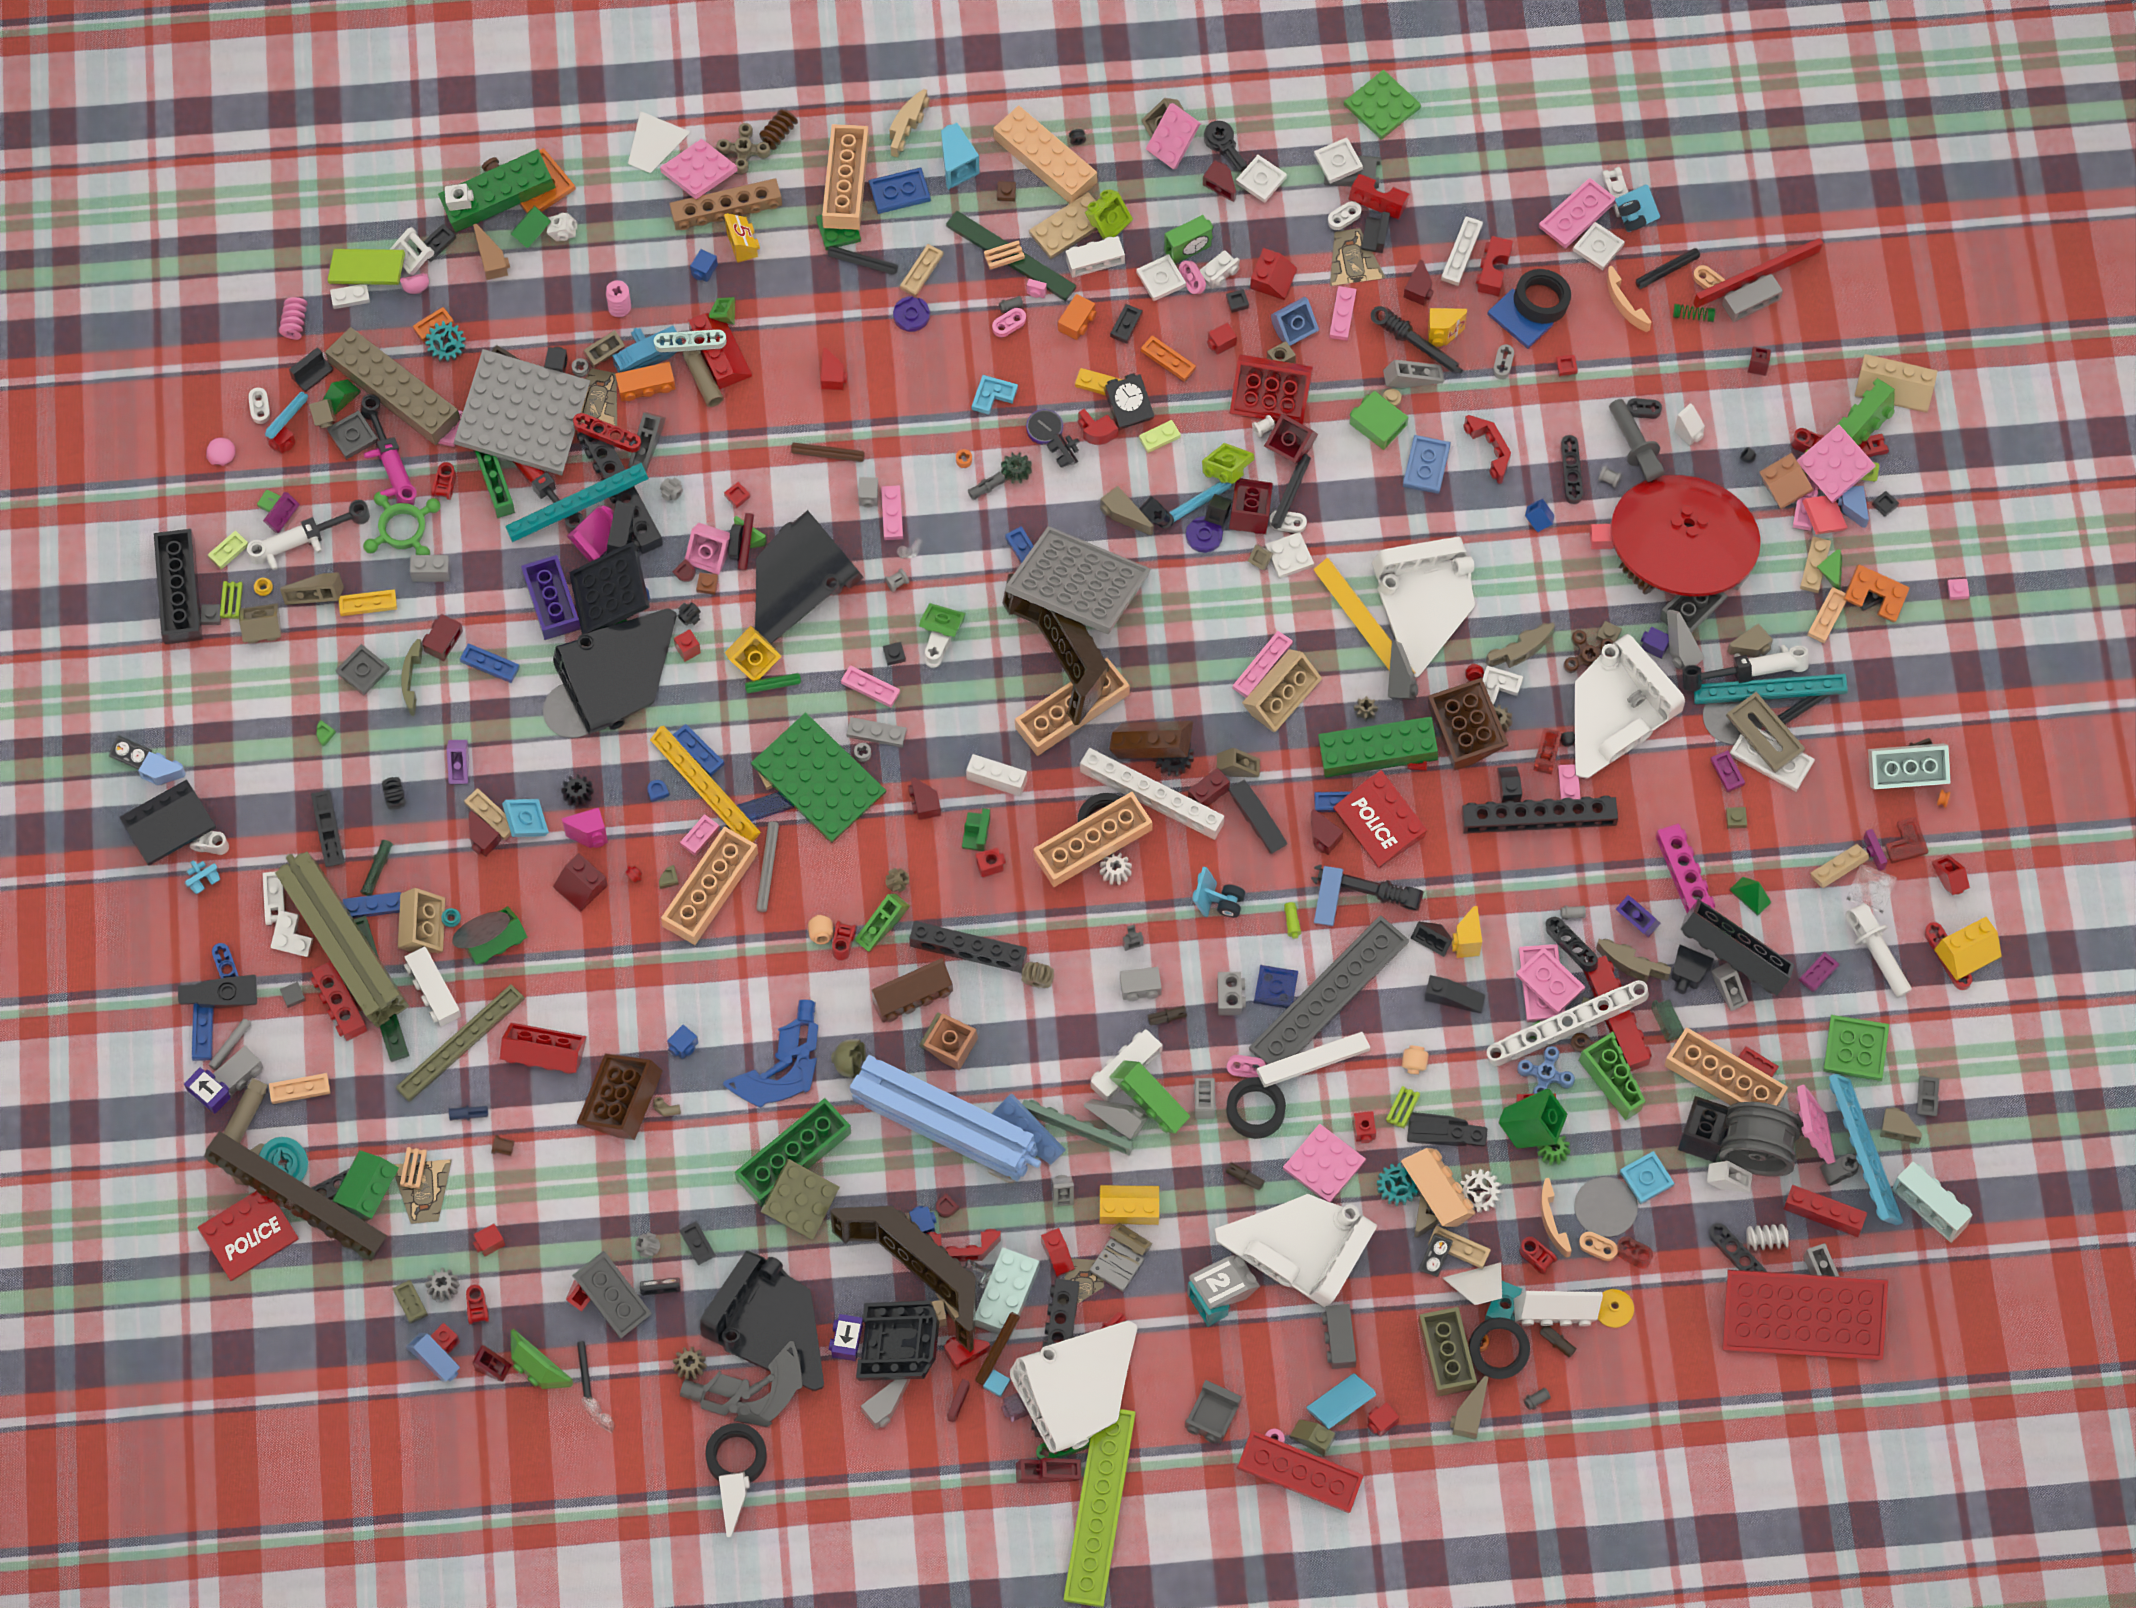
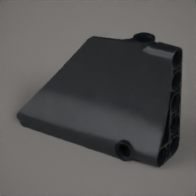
M808 510L794 522L786 523L756 558L755 630L770 644L828 596L841 593L844 585L852 588L864 578ZM832 581H837L834 588H829Z
M669 608L582 634L578 637V640L555 647L553 656L555 669L589 734L606 729L607 727L611 730H616L625 724V719L631 714L654 703L677 617L675 611Z
M747 1250L703 1313L700 1320L701 1336L723 1346L726 1352L770 1371L768 1365L788 1342L794 1341L801 1366L803 1387L812 1391L822 1389L824 1387V1379L810 1289L790 1277L782 1269L783 1264L778 1259L768 1257L766 1260L764 1257ZM790 1347L788 1351L793 1355L792 1348Z

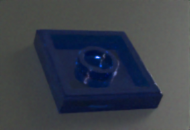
M1260 965L1254 1003L1288 1008L1294 1002L1298 971Z

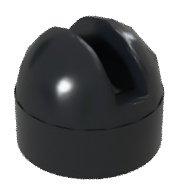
M1750 447L1745 448L1740 455V459L1746 463H1753L1756 458L1755 451Z
M1574 732L1559 734L1562 745L1567 747L1573 745L1575 741Z

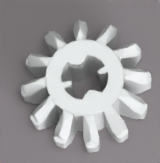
M1112 853L1111 858L1105 857L1104 862H1100V867L1102 868L1100 869V875H1104L1103 880L1107 881L1110 879V885L1114 881H1117L1118 885L1121 884V880L1124 882L1128 881L1127 876L1132 874L1130 870L1132 864L1127 863L1128 857L1122 858L1121 853L1118 856Z

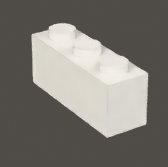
M1118 236L1107 237L1099 242H1089L1084 246H1075L1066 250V262L1071 276L1074 278L1125 264V254Z
M972 754L966 770L967 780L1021 797L1027 782V771Z

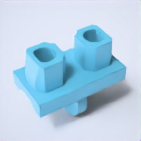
M194 860L191 861L192 868L187 870L189 876L195 872L197 874L186 880L184 884L187 888L190 887L197 895L205 889L200 882L204 877L208 879L211 885L218 882L220 877L216 871V864L214 863L201 871L200 869L206 866L204 861L198 864Z

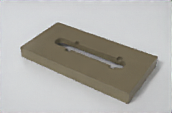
M1757 692L1726 714V717L1774 773L1805 751L1803 745ZM1748 714L1756 716L1759 722L1782 747V751H1776L1748 718Z

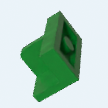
M534 205L512 230L511 235L526 248H529L551 220Z
M983 808L982 814L968 812L964 825L963 849L985 851L991 817L990 809Z

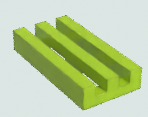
M223 581L221 618L240 619L242 582L235 583L231 581V583ZM228 588H230L228 614H225ZM238 588L235 614H232L234 590Z
M1402 1086L1386 1118V1122L1405 1129L1420 1097V1093L1417 1091L1413 1092L1412 1089L1408 1090ZM1404 1094H1406V1096H1405V1098H1404V1101H1403V1103H1402V1105H1401V1107H1400V1109H1399V1111H1398V1113H1397L1395 1119L1393 1120V1117H1394V1115H1395V1112H1396V1110H1397V1108H1398V1106H1399V1104H1400V1102H1401V1100H1402ZM1412 1096V1102L1401 1123L1399 1122V1120L1403 1114V1111L1410 1097Z

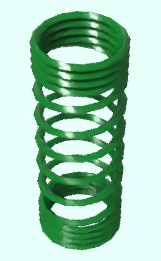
M1675 303L1673 318L1680 317L1683 307V319L1685 318L1687 308L1688 320L1690 319L1692 308L1693 320L1695 319L1697 308L1694 313V306H1691L1689 312V306L1687 305L1684 312V305ZM1698 307V321L1700 320L1702 309L1703 321L1705 320L1708 309V322H1714L1715 308L1707 307L1704 315V307L1701 308L1700 314Z

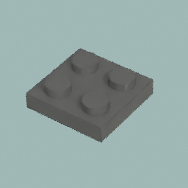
M359 410L327 428V432L346 460L378 441V438Z
M361 644L335 671L362 695H365L390 668Z

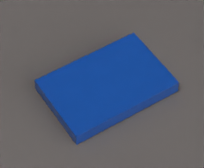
M921 167L868 180L878 214L931 201Z
M1512 288L1488 311L1487 315L1529 349L1553 326V323H1536L1522 316L1514 304L1515 290Z

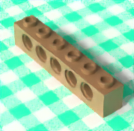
M774 178L705 194L698 199L688 198L669 204L675 230H686L689 227L703 226L714 221L721 222L725 220L724 214L727 213L742 216L749 213H758L761 210L776 209L782 206V198L777 179Z

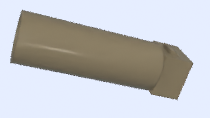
M700 350L682 351L683 358L708 407L719 405L724 398Z
M252 1078L223 1132L225 1135L238 1143L241 1142L263 1097L266 1095L267 1084Z

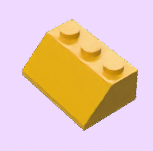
M1987 917L1943 938L1934 949L1956 981L2002 956L1998 932Z
M1100 1185V1224L1159 1225V1186Z

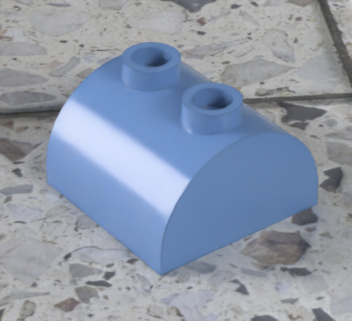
M1302 297L1271 314V321L1278 337L1282 342L1286 341L1289 346L1319 331L1309 300L1306 297Z

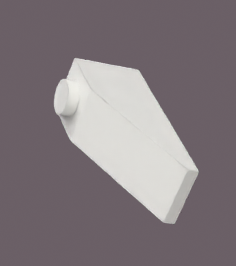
M745 1472L719 1476L727 1537H731L734 1533L747 1494V1488H750L749 1476H745Z

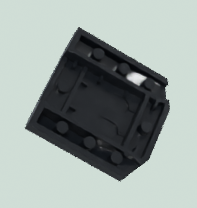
M928 1300L864 1303L862 1322L865 1324L862 1357L858 1359L856 1379L858 1381L924 1379L936 1360L940 1324L932 1302Z

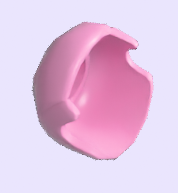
M424 273L400 278L403 290L409 294H419L429 285L428 275Z
M226 438L213 439L206 449V458L212 465L219 464L224 466L231 462L236 454L234 444Z

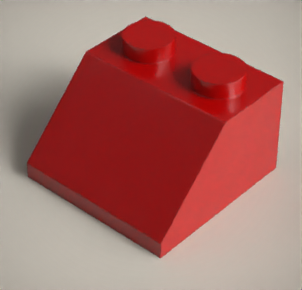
M1263 248L1251 276L1250 289L1285 300L1297 267L1281 253Z

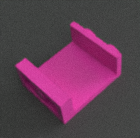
M601 505L595 508L567 535L589 562L600 558L607 550L614 514L608 506Z

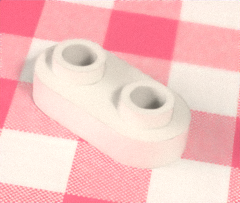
M1351 201L1334 210L1328 216L1329 227L1333 230H1341L1353 223L1361 216V206L1357 202Z
M263 388L252 389L249 393L252 419L258 424L266 423L270 419L267 392Z
M1276 511L1272 512L1271 515H1270V518H1269V524H1270V526H1271V522H1272V520H1273V518H1274V515H1275ZM1288 512L1281 528L1275 529L1273 526L1271 527L1278 531L1301 533L1306 529L1307 520L1300 513ZM1299 523L1300 526L1296 527L1294 524Z

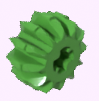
M1565 1135L1558 1139L1557 1144L1537 1146L1540 1149L1537 1154L1538 1156H1543V1162L1549 1160V1165L1551 1166L1553 1161L1560 1165L1561 1160H1567L1566 1155H1569L1571 1150L1568 1148L1570 1142H1564Z

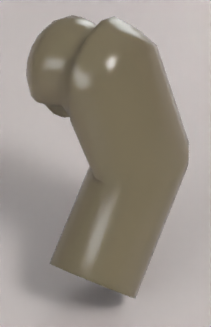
M662 1097L654 1099L653 1107L662 1116L681 1114L680 1104L669 1106Z

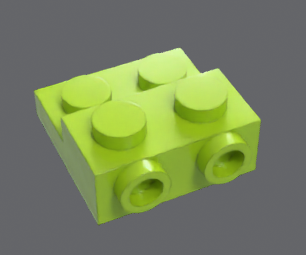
M1111 189L1102 191L1100 198L1089 203L1087 206L1088 210L1084 212L1091 225L1098 229L1103 240L1107 237H1115L1133 220L1119 192Z
M1223 443L1202 460L1203 473L1208 478L1215 477L1222 483L1233 484L1244 475L1243 469L1255 460L1254 453Z

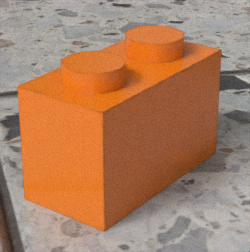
M1076 294L1058 321V331L1078 340L1080 335L1083 336L1085 334L1089 321H1093L1097 314L1095 303Z

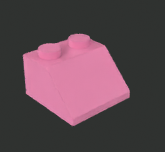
M698 523L691 530L685 559L694 567L719 575L729 554L730 533Z

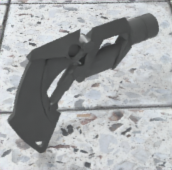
M788 1342L768 1365L771 1374L750 1386L747 1379L740 1380L720 1374L721 1371H719L706 1385L685 1379L681 1387L680 1397L699 1402L702 1409L724 1416L729 1412L737 1413L738 1416L734 1421L768 1427L772 1424L771 1420L787 1406L796 1390L803 1386L801 1366L795 1342ZM790 1347L792 1348L793 1355L788 1351ZM772 1382L771 1392L763 1398L751 1402L740 1401L741 1397L748 1399ZM707 1391L731 1399L725 1404H720L705 1399Z

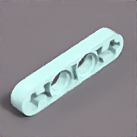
M722 330L660 333L654 338L655 349L659 352L720 349L727 342L726 335ZM697 337L705 339L702 344H697L694 340ZM716 337H720V342H716ZM684 338L686 342L683 345H678L676 340ZM661 340H664L663 346L660 345Z

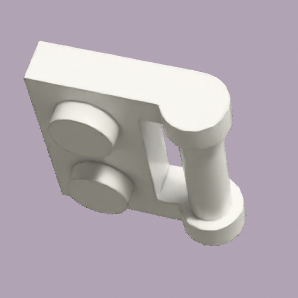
M412 227L408 228L389 250H404L403 268L409 274L414 275L423 263L434 255V251L431 247L425 245ZM410 239L422 251L420 255L407 243Z

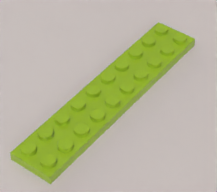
M1120 1409L1116 1423L1099 1431L1090 1438L1064 1602L1104 1608L1135 1411Z

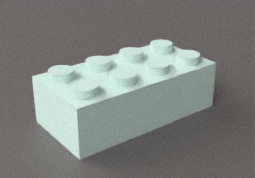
M1944 743L1868 749L1870 787L1873 789L1950 784L1949 748Z
M1912 1162L1897 1177L1892 1188L1893 1192L1950 1243L1968 1226L1973 1215L1966 1205H1961L1956 1200L1952 1192L1942 1188L1936 1178H1931L1920 1164Z
M1002 1247L976 1311V1327L999 1335L1011 1312L1021 1316L1040 1268L1039 1260ZM1014 1328V1330H1013L1011 1336L1009 1337V1339L1012 1338V1335H1013V1333H1014V1331H1015V1328Z

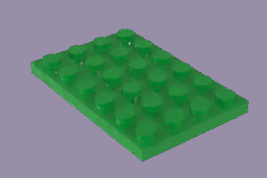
M806 712L751 762V766L831 843L886 793V789Z

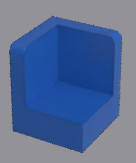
M1543 498L1526 508L1525 516L1537 532L1553 525L1555 515Z

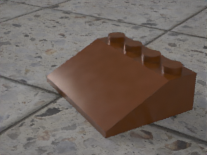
M1482 678L1428 695L1429 709L1454 771L1473 765L1509 746Z
M605 1053L577 1124L618 1138L635 1140L663 1070L649 1059Z

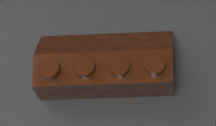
M1194 722L1122 723L1112 732L1109 750L1118 759L1188 757Z
M943 958L871 989L873 1005L882 1023L886 1021L892 1022L904 1013L910 1014L919 1006L930 1005L937 998L949 996L953 992V984Z

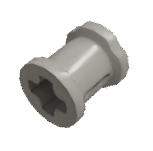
M1605 465L1598 481L1601 482L1603 480L1611 484L1613 488H1616L1622 473H1616Z
M902 568L894 575L885 577L886 584L892 592L896 591V588L904 583H909V579Z

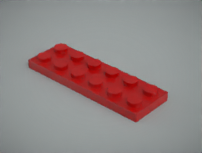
M1253 1430L1250 1431L1237 1466L1239 1470L1346 1513L1351 1512L1364 1476Z

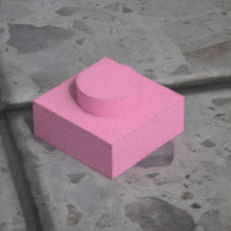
M1029 279L1027 294L1035 298H1045L1047 283Z
M1967 579L1948 580L1949 600L1969 598Z

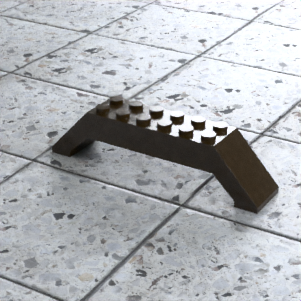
M1008 574L1007 583L1014 574ZM1005 591L1002 604L1008 614H1014L1038 625L1072 682L1073 690L1067 714L1074 726L1079 725L1102 694L1106 673L1109 670L1108 662L1103 658L1100 649L1097 648L1093 637L1089 635L1085 625Z
M893 1206L833 1208L830 1211L832 1232L845 1244L848 1241H877L959 1313V1317L955 1319L956 1341L969 1352L974 1350L977 1298L976 1277L972 1271L962 1267L958 1259L952 1258L943 1246H938L929 1234H924L915 1222L911 1223L901 1210H896Z

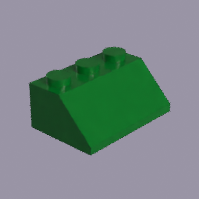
M508 906L498 911L508 914L510 918L508 926L502 933L482 945L465 948L476 965L487 962L490 957L504 953L507 948L512 945H518L523 942V939L527 938L519 918Z
M359 1150L332 1201L363 1221L372 1219L399 1167L382 1157Z

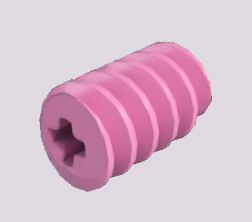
M612 281L606 287L608 309L612 316L624 317L631 310L629 289L626 283L622 281Z
M292 297L284 301L283 313L281 315L282 320L279 327V333L282 336L293 340H298L302 337L300 333L303 331V328L301 326L304 325L303 319H305V314L303 313H306L307 309L305 307L308 305L306 300Z

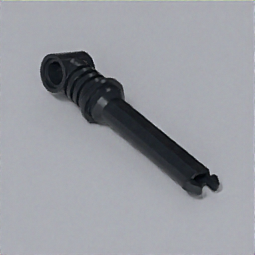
M1377 306L1372 310V321L1382 328H1386L1391 334L1393 333L1397 341L1407 340L1451 372H1463V369L1459 367L1460 363L1414 332L1409 320L1405 321L1400 317L1398 318V315H1395L1387 307ZM1380 311L1385 312V319L1382 321L1378 318Z
M1322 865L1314 867V869L1320 870L1318 878L1311 877L1315 884L1322 880ZM1343 874L1341 882L1342 888L1376 896L1378 900H1381V903L1390 902L1391 900V903L1394 904L1395 902L1397 905L1400 903L1401 907L1413 911H1419L1424 893L1420 889L1406 886L1404 889L1403 886L1398 888V885L1394 886L1389 880L1377 883Z

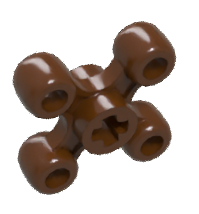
M1576 630L1571 636V641L1579 648L1580 654L1577 657L1567 658L1563 663L1564 670L1568 673H1574L1581 665L1590 667L1601 655L1604 645L1613 644V640L1604 639L1595 647L1587 643V636L1584 631ZM1587 653H1590V654H1591V655H1590L1591 659L1587 658V657H1588Z

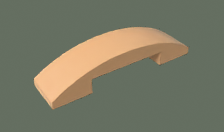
M1610 266L1607 273V285L1613 303L1631 324L1645 332L1650 331V319L1642 308L1637 311L1633 309L1620 290L1622 279L1615 269Z
M1545 1178L1540 1202L1543 1224L1554 1246L1567 1258L1570 1257L1572 1250L1566 1232L1558 1234L1549 1203L1553 1202L1555 1195L1550 1179Z

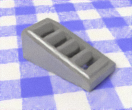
M1195 1078L1196 1119L1215 1118V1078ZM1199 1086H1211V1088L1199 1089Z

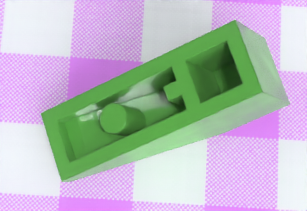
M888 894L857 935L855 941L870 952L900 921L910 905L897 894Z

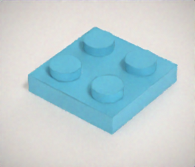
M539 799L505 800L502 803L512 837L546 836L549 833Z
M1654 1151L1620 1169V1174L1640 1205L1668 1190L1675 1184Z

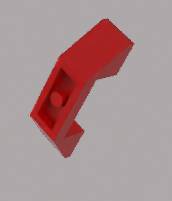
M1471 415L1465 416L1463 424L1465 432L1470 434L1472 439L1485 434L1488 443H1492L1494 453L1498 459L1491 461L1489 472L1493 480L1496 479L1498 484H1502L1511 458L1510 449L1494 422Z
M986 1229L985 1232H981L982 1247L976 1245H968L966 1248L949 1246L946 1247V1251L952 1258H956L960 1262L982 1261L1001 1241V1231ZM936 1232L926 1233L932 1237L938 1246H942L941 1234Z

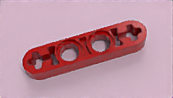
M578 413L573 418L574 429L580 433L631 453L637 452L641 448V439L637 434L584 413ZM585 421V423L578 425V422ZM596 426H601L604 430L601 433H596L593 429ZM613 433L621 435L618 440H613L610 436ZM633 440L636 441V444H633L632 446L629 445V442L632 443Z
M1937 922L1929 923L1925 929V937L1933 950L1943 938L1948 936L1943 927ZM1931 928L1938 930L1936 935L1934 933L1930 934ZM1935 952L1954 986L1959 990H1967L1972 983L1971 974L1962 978L1967 979L1966 984L1959 982V980L1956 981Z

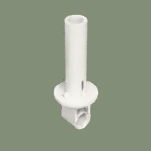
M1865 903L1846 912L1847 921L1859 938L1854 942L1855 946L1867 945L1897 998L1909 993L1912 988L1882 938V932L1888 928L1887 925L1879 926L1870 907Z

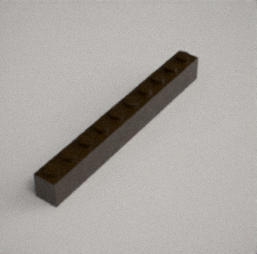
M219 1131L207 1147L204 1158L209 1163L217 1165L227 1174L237 1177L244 1185L253 1187L262 1196L269 1197L278 1206L285 1207L294 1216L301 1217L307 1221L310 1226L322 1230L325 1235L338 1240L344 1247L354 1250L363 1259H368L372 1262L384 1245L387 1238L386 1234Z

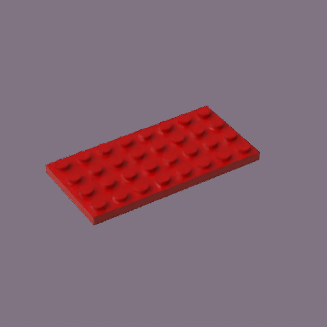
M1727 1269L1722 1349L1883 1360L1888 1279Z

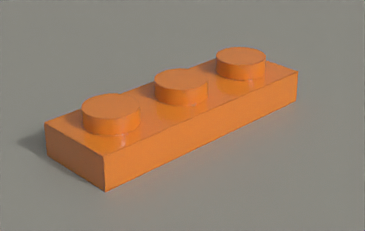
M1153 335L1141 347L1142 353L1184 382L1196 370V365Z

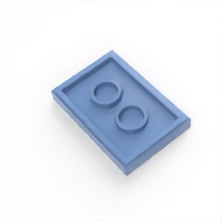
M1414 435L1403 487L1439 494L1451 442Z

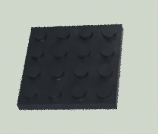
M634 542L626 544L569 572L582 634L612 626L650 608L637 544Z

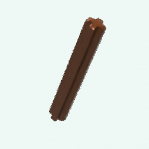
M795 442L791 445V453L858 462H863L865 457L864 451Z
M1014 1312L1009 1314L975 1378V1381L979 1384L984 1385L1020 1319L1018 1314Z

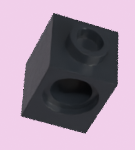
M548 347L544 368L565 373L568 361L567 350L561 347Z
M1214 494L1208 504L1205 520L1223 526L1229 515L1232 500Z

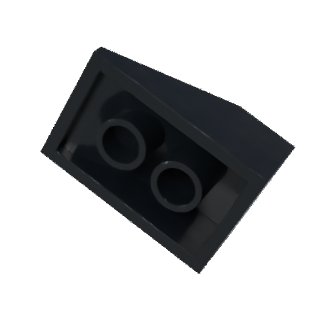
M1695 1096L1678 1150L1716 1162L1727 1128L1726 1118L1729 1107Z

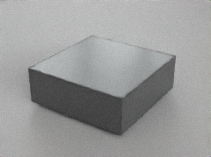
M298 982L280 989L287 1008L306 1001Z

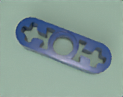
M224 943L216 944L212 948V955L220 978L239 976L229 947ZM221 949L223 950L224 957L226 959L224 961H222L219 955V950ZM229 965L233 968L229 974L222 973L224 966Z

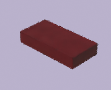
M962 1379L947 1414L948 1421L956 1422L967 1396L970 1383L965 1379Z

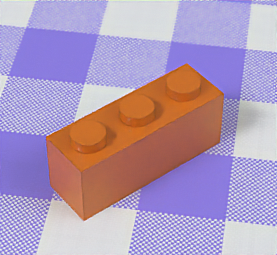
M670 362L615 374L621 401H632L639 397H650L657 393H668L676 389Z

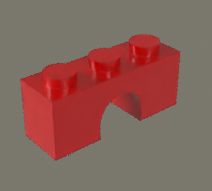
M1359 174L1352 184L1348 200L1381 213L1388 212L1391 217L1399 220L1406 209L1410 193L1395 187L1387 193L1379 192L1374 188L1376 180Z
M1491 236L1490 242H1486L1484 253H1487L1486 258L1482 257L1480 268L1483 270L1481 274L1478 273L1475 283L1478 284V292L1499 297L1505 272L1498 271L1493 266L1496 264L1508 265L1513 245L1512 240Z

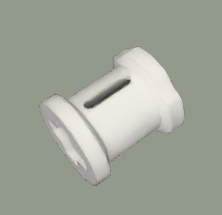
M1267 415L1264 420L1257 423L1253 422L1252 427L1257 437L1260 438L1262 434L1273 430L1275 423L1272 417Z

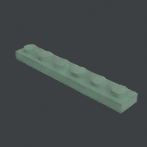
M1024 1099L1022 1102L1036 1119L1130 1156L1132 1152L1133 1142H1130L1131 1140L1125 1136H1115L1107 1129L1100 1130L1095 1128L1090 1122H1080L1072 1115L1060 1114L1056 1109L1040 1106L1034 1100L1028 1101Z

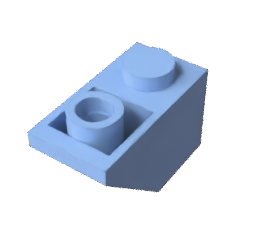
M152 752L148 753L138 770L142 779L155 785L168 783L183 778L186 775L180 762L175 760L169 761L164 755Z

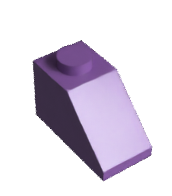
M468 740L448 741L447 763L449 784H468Z

